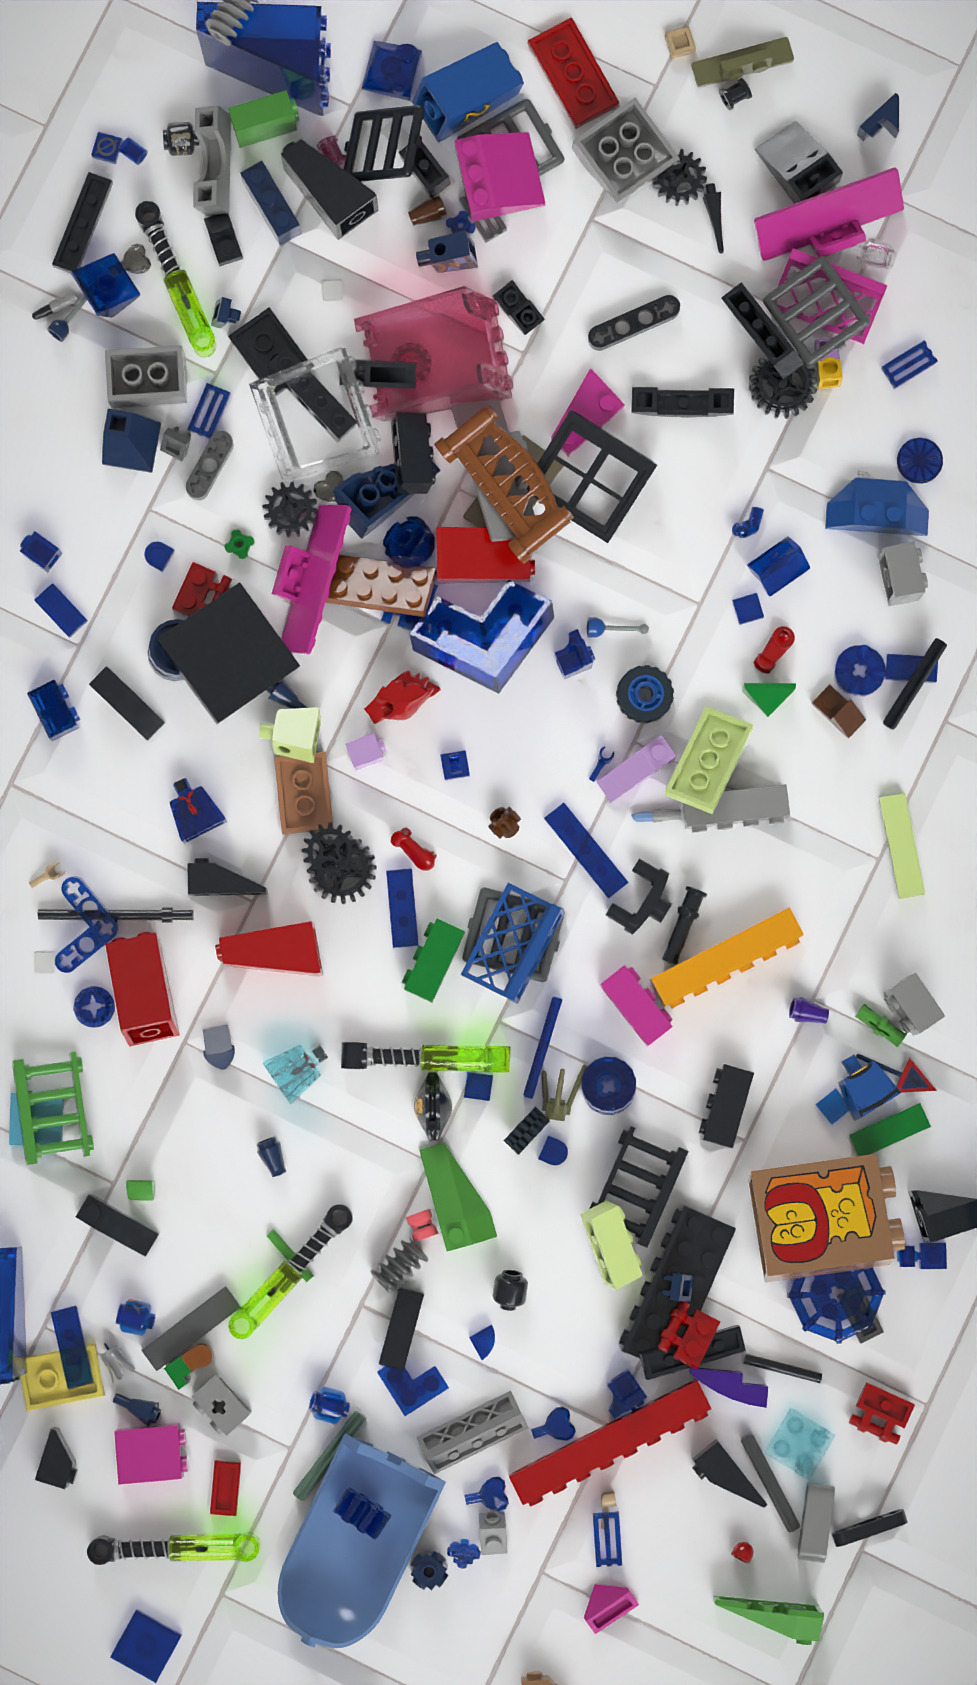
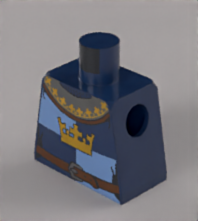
M466 230L431 238L428 240V250L416 252L418 266L432 265L437 273L478 268L475 243Z

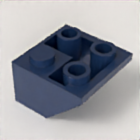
M108 408L103 431L102 465L153 473L161 423L133 412Z

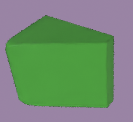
M127 1180L126 1190L128 1199L139 1201L154 1200V1180Z

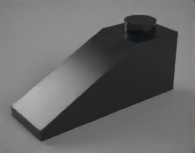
M195 858L194 863H187L189 896L268 895L266 887L216 863H209V858Z
M94 1194L87 1196L75 1216L97 1231L145 1257L159 1236V1233Z
M717 1439L692 1458L695 1463L692 1469L701 1480L706 1477L710 1483L763 1508L768 1505Z

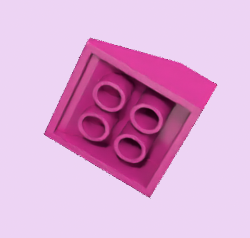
M529 132L481 134L454 140L455 153L471 222L546 206Z

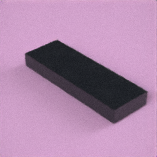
M399 1287L378 1365L404 1371L424 1298L423 1293Z

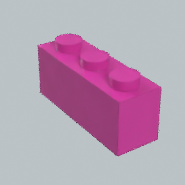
M624 965L599 986L648 1047L673 1027L670 1024L673 1019L665 1008L660 1010L654 1002L657 998L648 987L646 989L642 988L638 982L641 978L634 968L630 967L628 969Z

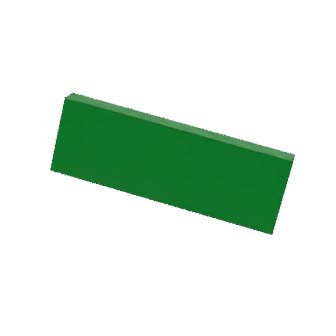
M918 1103L848 1136L857 1156L870 1155L926 1130L931 1125L921 1103Z

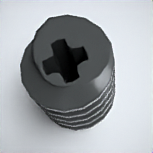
M411 1238L410 1243L404 1240L400 1241L403 1250L393 1248L395 1258L389 1255L385 1256L388 1262L387 1265L381 1262L378 1263L380 1272L373 1269L370 1270L371 1275L388 1293V1289L395 1292L399 1290L396 1281L402 1284L406 1283L403 1274L410 1277L414 1275L411 1267L418 1270L421 1268L419 1259L425 1262L429 1261L428 1256Z

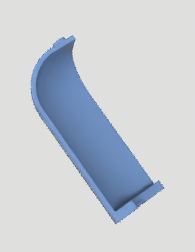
M346 1433L344 1434L287 1554L279 1576L277 1595L280 1613L288 1627L302 1637L301 1642L314 1648L316 1644L329 1648H344L360 1641L376 1627L388 1608L446 1484L444 1480L423 1468H416L406 1463L405 1459L389 1451L385 1453L374 1448L373 1444Z

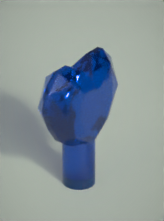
M561 1406L556 1407L550 1412L544 1425L531 1429L534 1439L550 1435L554 1439L568 1441L574 1437L576 1430L570 1422L569 1410Z
M499 1476L491 1477L482 1485L479 1492L464 1495L466 1505L481 1502L486 1508L491 1510H505L509 1504L508 1497L504 1493L506 1487L505 1480Z

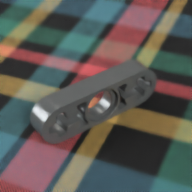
M217 431L211 436L190 474L185 487L189 497L193 500H203L208 496L231 454L234 442L228 432ZM223 438H226L228 446H222L218 452L219 456H223L221 459L217 455L209 453L210 450L214 453L218 448L216 440L221 441ZM213 459L217 462V467L213 472L203 470L202 465L205 460ZM198 472L206 478H211L209 481L204 478L201 484L204 489L203 492L197 491L196 494L193 493L192 484L197 485L201 480V477L197 475Z

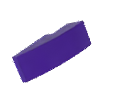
M692 1367L688 1369L692 1376L718 1394L747 1405L767 1408L768 1386L742 1382L743 1373L740 1371L700 1367L697 1370Z

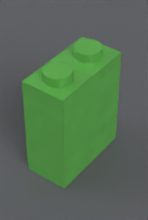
M287 90L228 108L239 148L297 131L296 122L300 121L294 97L289 98Z

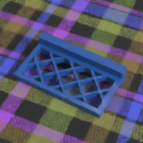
M508 882L460 975L518 1004L565 911L561 907L553 903L551 904ZM512 890L520 894L523 904L509 909L506 900ZM525 897L532 901L526 903ZM536 904L546 907L542 917L534 920L531 919L528 907ZM504 905L506 910L500 912ZM525 909L529 922L514 926L511 913ZM507 914L511 928L497 932L494 924L497 917ZM538 923L536 929H534L533 924ZM530 926L533 934L531 939L520 943L516 930ZM491 929H493V932H494V933L488 935V934L490 933ZM513 931L517 945L502 949L499 936ZM495 937L499 951L485 955L483 949L485 940ZM527 946L523 952L521 947ZM518 949L521 957L519 962L508 966L504 953ZM501 954L505 968L490 972L487 959ZM483 960L487 974L479 977L470 974L469 971L473 963ZM515 969L514 972H513V974H512V976H511L510 970ZM506 972L509 981L503 991L495 987L492 976ZM489 978L490 983L484 981L483 979Z

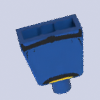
M855 1054L841 1062L849 1076L839 1081L838 1084L854 1121L901 1094L900 1089L875 1061L862 1067Z

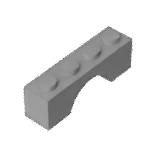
M218 105L195 108V134L202 149L203 169L200 179L194 182L193 207L206 216L229 214L230 114Z

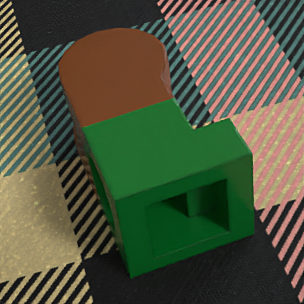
M205 1343L198 1344L166 1366L164 1370L177 1389L180 1390L189 1383L186 1378L188 1374L197 1368L208 1366L213 1361L214 1351Z

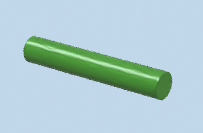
M275 1229L267 1235V1238L287 1261L296 1255ZM307 1268V1270L302 1271L301 1277L307 1283L314 1275Z

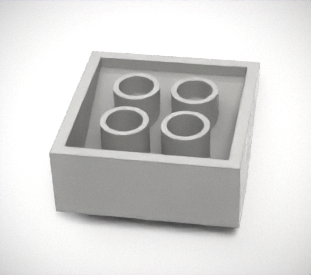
M636 97L574 139L572 144V150L584 167L617 203L680 160Z

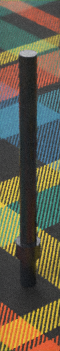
M162 907V910L38 909L37 917L38 920H162V923H173V920H194V910H173V907Z

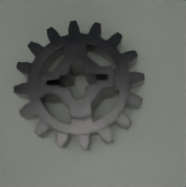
M680 149L678 155L680 160L676 162L679 164L670 166L653 178L656 180L653 182V188H660L657 196L665 195V203L667 204L671 199L675 200V206L679 205L680 200H683L688 205L690 197L696 201L698 199L697 192L703 193L705 187L702 184L707 181V176L703 175L706 172V167H699L701 158L693 160V152L686 156L683 149ZM690 167L694 170L696 179L695 176L690 173ZM684 170L683 178L675 184V177H678ZM662 176L668 181L669 187L664 184Z
M294 481L290 482L289 487H286L281 482V489L277 490L275 487H272L273 495H265V499L269 504L262 505L263 510L268 511L263 517L264 520H271L268 524L270 529L277 527V535L286 531L287 538H290L291 532H295L299 537L301 529H304L306 532L310 531L308 523H316L312 515L318 514V509L312 506L317 504V500L315 498L310 499L313 494L311 490L304 492V484L301 483L296 488ZM290 494H297L302 498L296 499L292 497ZM282 497L279 506L274 507L276 501ZM287 500H289L290 505L294 508V519L286 511L288 506ZM307 510L305 518L299 523L301 514ZM284 519L290 522L291 525H284L278 520Z
M329 822L328 829H324L319 824V832L316 833L310 830L312 838H304L303 840L308 845V848L301 849L302 853L308 854V857L304 858L303 861L304 863H312L309 871L313 872L317 869V877L319 878L324 873L327 874L328 880H331L332 875L335 873L339 878H342L341 871L345 870L349 873L351 871L348 866L349 863L356 864L357 862L352 858V855L359 854L357 849L352 848L357 841L356 839H348L351 831L348 830L343 833V826L341 824L337 829H333L332 822ZM327 834H334L338 837H336L334 840L325 839L323 836ZM316 843L319 846V854L314 859L313 847ZM322 843L330 848L336 846L334 851L338 860L331 855L324 856L326 851ZM345 844H347L348 849L346 859L341 856V848ZM326 863H335L338 867L324 868L322 866Z

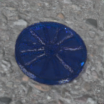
M918 437L908 440L902 445L897 455V467L901 475L908 481L917 484L932 481L940 473L943 466V455L940 448L935 442L927 438Z

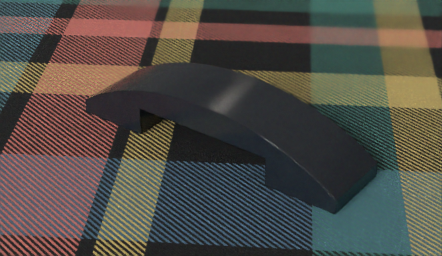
M632 387L631 413L681 418L734 415L735 388L658 390V387Z

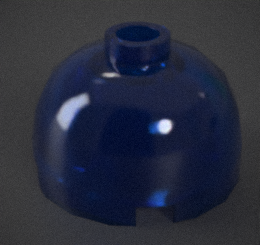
M418 516L405 517L408 521H404L401 524L397 521L386 532L383 539L384 553L392 562L401 567L412 568L421 566L429 560L434 552L435 537L429 525Z

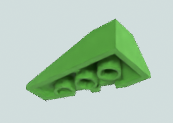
M445 1143L420 1149L422 1163L446 1251H452L496 1238L497 1233L490 1210Z
M713 1595L715 1605L791 1639H796L797 1644L812 1645V1641L819 1642L824 1621V1612L819 1605Z

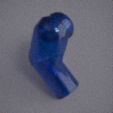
M752 507L748 520L741 523L737 522L732 526V534L737 537L739 536V538H747L756 534L761 524L764 509Z

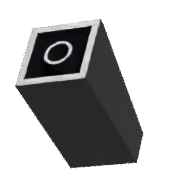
M302 139L296 143L292 141L283 148L281 159L284 171L337 240H340L379 211L377 195L373 190Z

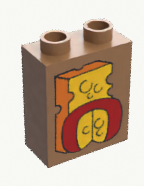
M877 1154L751 1171L748 1183L765 1283L888 1266L895 1259L894 1251L905 1250V1237L901 1219H888L885 1199L896 1197L894 1173L891 1166L879 1167Z

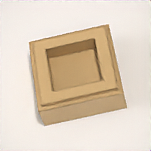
M689 26L665 33L664 37L672 59L696 52V46Z

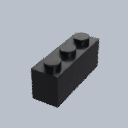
M396 412L391 422L397 493L427 494L436 481L435 470L431 467L434 452L433 447L429 446L431 424L427 423L426 413Z
M722 1064L721 1069L716 1068L712 1083L717 1085L714 1094L709 1093L705 1108L709 1109L707 1119L702 1118L698 1131L699 1134H702L701 1140L731 1149L734 1147L754 1072L727 1064Z

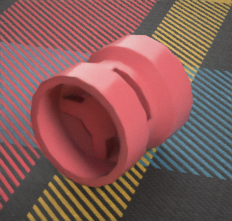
M430 1209L405 1217L408 1225L412 1227L414 1242L439 1234L436 1226L432 1224ZM425 1224L428 1225V1226H426V1227H424V1228L417 1229V1227H419V1226H422V1225H425Z

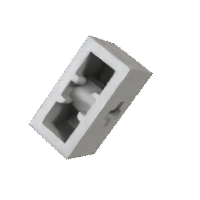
M218 1373L191 1396L195 1400L192 1403L200 1414L206 1413L212 1419L210 1425L218 1434L224 1433L227 1436L252 1413ZM215 1400L217 1402L223 1400L226 1403L223 1407L226 1411L225 1413L222 1410L218 1412L214 1410L216 1407Z

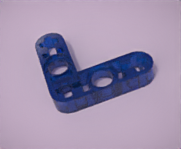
M71 876L65 879L62 883L61 891L89 928L56 955L55 966L64 973L74 971L119 932V923L87 883L78 876ZM68 883H79V893L84 895L87 892L89 896L82 899L78 904L75 900L80 897L75 892L71 894L68 892L70 888ZM87 901L96 903V914H86L83 909L84 903ZM102 912L106 915L101 918L105 924L111 923L113 925L111 935L108 932L102 933L103 925L100 921H97L96 924L92 922ZM84 937L91 938L94 942L93 950L84 951L80 947L81 939ZM75 950L83 956V959H80L79 955L71 961L72 967L68 964L63 966L61 963L63 961V954L68 957Z

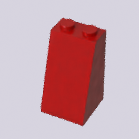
M436 527L438 584L530 582V575H535V560H529L523 564L508 545L512 540L492 542L487 527Z
M312 921L220 937L219 944L215 945L217 959L227 967L317 977L324 976L315 925Z
M142 932L137 937L128 939L119 937L113 939L110 943H105L120 1031L128 1046L131 1047L180 1036L162 947L157 933Z

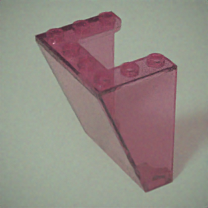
M462 286L355 318L356 332L365 331L364 336L366 340L363 341V346L369 348L371 360L417 363L416 389L376 387L377 394L373 395V399L378 401V403L370 405L372 418L386 422L393 420L396 412L429 414L451 410L453 404L488 400L500 401L513 398L511 392L513 381L507 371L506 365L509 364L506 351L503 350L502 340H504V333L498 324L499 308L497 303L493 299L467 286Z

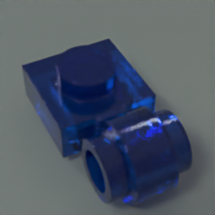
M945 1242L919 1243V1252L915 1251V1246L906 1245L905 1250L896 1251L899 1267H915V1262L919 1260V1269H947V1248Z

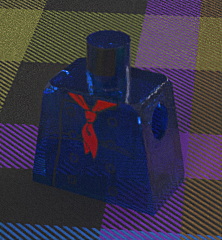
M187 778L180 779L173 784L178 797L171 800L169 804L179 837L184 844L228 822L202 786L192 790Z

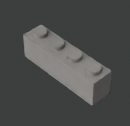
M787 784L723 791L713 814L682 802L685 829H692V833L706 832L707 827L717 826L718 830L732 829L733 824L743 823V827L758 826L759 821L769 820V824L784 823V818L790 816Z

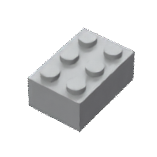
M182 345L105 350L107 400L111 408L188 403L185 353Z

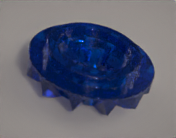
M90 986L81 990L75 997L73 1011L76 1019L81 1024L91 1028H98L107 1024L113 1017L115 1002L112 995L106 989ZM92 996L96 1003L105 1005V1007L97 1009L96 1018H94L91 1010L83 1009V1007L91 1004Z

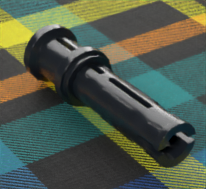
M686 886L685 890L687 892L682 905L677 908L679 916L662 957V960L674 965L678 964L693 921L699 918L700 914L698 911L702 900L708 895L690 886Z

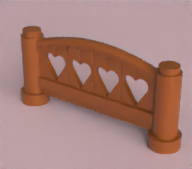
M489 405L486 408L483 407L447 438L441 437L434 445L448 463L451 464L457 458L460 460L515 534L516 538L509 542L508 545L516 557L525 564L532 558L531 554L570 524V520L574 517L565 505L561 508L557 506L551 487L536 461L513 436L496 424V419L499 416ZM487 436H493L494 444L500 446V451L494 455L479 456L484 439ZM506 455L509 458V464L515 466V471L509 475L494 476L500 457ZM521 475L524 479L523 483L530 486V491L524 495L508 496L515 477ZM534 495L537 496L539 499L538 503L544 505L545 511L540 515L523 516L529 498Z

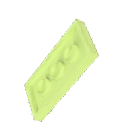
M706 706L665 789V796L713 814L753 731L754 724Z

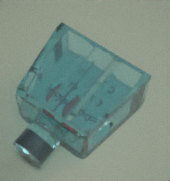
M298 1045L264 1061L262 1064L288 1102L293 1104L322 1076L316 1066L329 1057L321 1045L309 1053L305 1051L302 1045Z

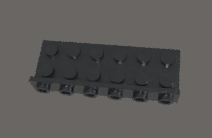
M685 1205L681 1209L676 1208L671 1219V1223H674L671 1234L666 1232L660 1245L664 1248L661 1257L656 1256L651 1265L650 1271L654 1272L650 1282L645 1280L639 1295L643 1296L639 1306L634 1305L629 1319L633 1321L629 1331L623 1330L618 1344L622 1345V1352L640 1359L639 1353L658 1348L661 1341L660 1335L663 1329H667L672 1319L670 1315L673 1309H677L680 1301L670 1300V1296L662 1294V1290H671L672 1284L671 1281L664 1280V1276H673V1273L694 1275L691 1302H687L690 1307L686 1314L693 1317L697 1309L702 1310L736 1231L735 1227ZM681 1324L676 1335L683 1338L688 1327Z

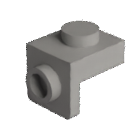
M490 1511L480 1513L481 1555L507 1554L505 1512Z

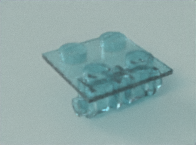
M790 1407L764 1454L810 1481L836 1434Z

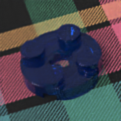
M854 645L845 649L838 656L834 666V679L838 687L844 693L858 697L869 696L876 692L886 676L885 662L882 656L868 645ZM858 664L860 667L864 666L866 668L864 671L865 677L862 678L860 675L855 676L853 674L856 670L855 665Z

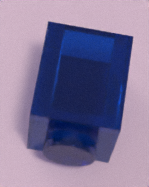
M36 531L32 535L28 534L20 544L21 549L19 552L47 574L63 554L57 546Z

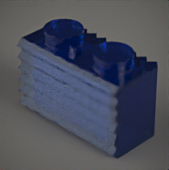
M54 679L27 692L47 736L52 742L80 728L77 721H80L81 718L75 706L69 707L66 699L70 696L63 683L59 685Z

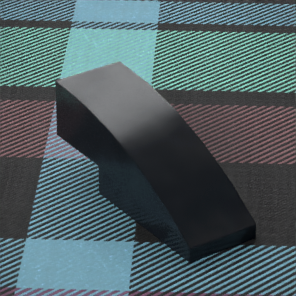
M341 358L339 385L416 389L417 363Z
M107 666L89 683V686L147 741L165 724Z

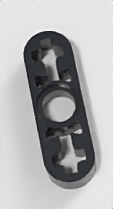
M898 1509L839 1529L831 1533L835 1546L841 1547L908 1523L904 1509Z

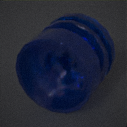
M602 1057L594 1060L586 1068L582 1076V1095L585 1103L593 1111L601 1115H615L623 1112L631 1105L636 1093V1077L633 1069L625 1061L617 1057ZM604 1082L606 1084L613 1082V1089L615 1091H608L607 1094L604 1093V1086L602 1084Z

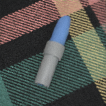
M658 809L634 813L631 816L636 822L657 823L668 820H681V809L663 811Z

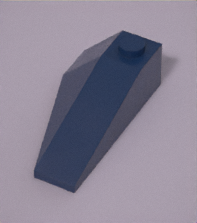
M431 461V467L437 475L441 470ZM394 463L383 467L382 465L374 467L373 470L362 474L360 472L353 474L333 490L338 505H348L352 508L348 525L361 539L381 525L415 495L397 493Z

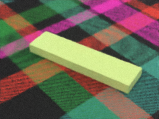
M905 793L880 797L879 803L898 898L904 899L924 895L925 889Z

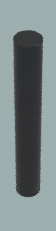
M745 1354L743 1364L819 1384L823 1373L750 1354Z

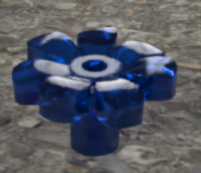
M461 1539L460 1544L456 1541L450 1543V1547L447 1548V1555L453 1557V1562L457 1564V1567L465 1569L468 1564H473L474 1559H480L481 1551L476 1544L469 1545L468 1539Z

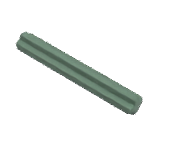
M354 1411L293 1491V1495L297 1499L304 1501L328 1470L344 1434L354 1436L366 1420L364 1415Z

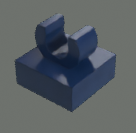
M221 297L216 301L211 326L221 329L227 322L236 324V321L240 320L241 311L230 308L232 299Z
M673 1273V1276H664V1280H669L672 1284L671 1290H662V1294L670 1296V1300L691 1302L694 1275Z

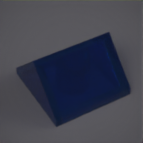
M115 253L71 272L72 277L97 316L113 318L141 295Z

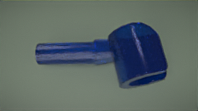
M606 746L602 747L598 753L599 761L589 777V780L592 782L596 780L605 764L611 763L615 755L613 751L610 758H604L602 753Z

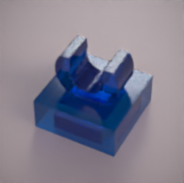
M466 750L440 755L445 781L470 777Z

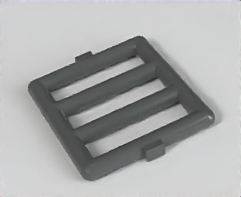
M529 99L520 101L457 137V139H462L475 135L492 134L490 130L502 123L509 133H519L520 131L512 118L525 111L552 155V158L541 164L535 158L539 176L559 166L565 160L551 136L552 129L548 123L544 124Z
M820 256L797 274L795 271L786 277L788 279L786 282L763 298V304L807 366H813L835 349L837 351L841 350L846 346V341L870 324L869 317L825 256ZM822 269L829 281L782 313L775 301ZM836 289L843 301L799 333H796L789 321ZM850 309L858 321L811 354L803 342Z
M486 887L480 889L473 918L469 919L467 926L469 933L462 955L464 962H467L477 943L488 899L499 901L503 892ZM509 894L506 900L509 909L513 908V905L519 906L523 904L521 897ZM525 898L526 903L532 901V900H530V899H528V898ZM540 904L528 907L531 919H537L538 912L544 913L546 907ZM504 905L502 907L501 912L506 910ZM507 914L499 917L497 932L508 928L509 919ZM564 915L543 954L539 971L535 970L530 980L542 983L547 981L554 953L558 952L560 944L558 938ZM530 926L523 928L520 943L531 939L532 931ZM506 934L499 936L501 946H503ZM495 937L490 953L499 951ZM527 946L521 947L523 952ZM519 950L517 951L514 964H517L521 958ZM500 955L487 959L489 969L500 970L505 968L503 961H499ZM483 960L473 963L474 965L485 967Z

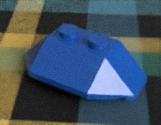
M855 477L827 502L825 529L928 536L929 509L907 481Z

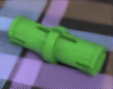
M865 1003L855 1015V1018H858L873 1029L874 1034H880L894 1044L895 1047H898L907 1035L888 1021L889 1018L880 1016Z

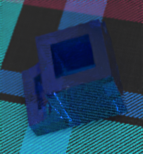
M578 629L568 633L569 642L565 648L554 652V658L564 680L593 667V660H595L590 645L586 646Z
M628 1368L606 1383L613 1394V1401L607 1409L614 1419L629 1410L635 1411L645 1403L644 1399L647 1396Z

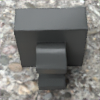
M178 426L173 429L168 427L163 434L160 451L183 461L188 452L191 433L188 432L185 436L178 432Z

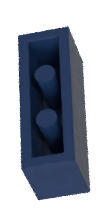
M263 161L240 172L245 188L278 244L281 246L301 235L302 232L298 220Z

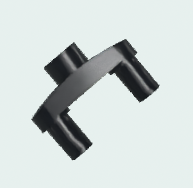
M640 858L632 872L649 881L652 888L638 912L632 914L612 903L605 914L608 918L625 927L624 930L631 935L643 925L648 917L661 923L673 904L661 897L670 873L662 868L659 870Z

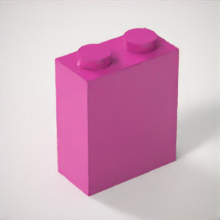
M180 1423L121 1428L114 1431L118 1485L177 1480L184 1477V1472H188V1458L183 1456L182 1446L186 1445L185 1429H181Z

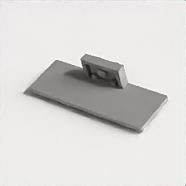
M499 400L453 404L451 407L458 429L483 407L486 408L490 405L499 416L496 419V424L509 433ZM520 431L510 432L509 434L528 451L527 443L522 439ZM487 436L484 439L479 456L494 455L500 451V446L494 444L493 436ZM506 455L500 457L494 476L509 475L515 471V466L509 464V458ZM521 475L515 477L508 496L528 493V484L523 483L524 479ZM472 478L491 541L496 542L516 538L515 534ZM530 498L523 516L535 515Z

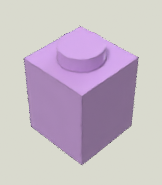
M375 733L345 744L355 771L383 761L384 757L382 754L387 752L382 738L376 739Z

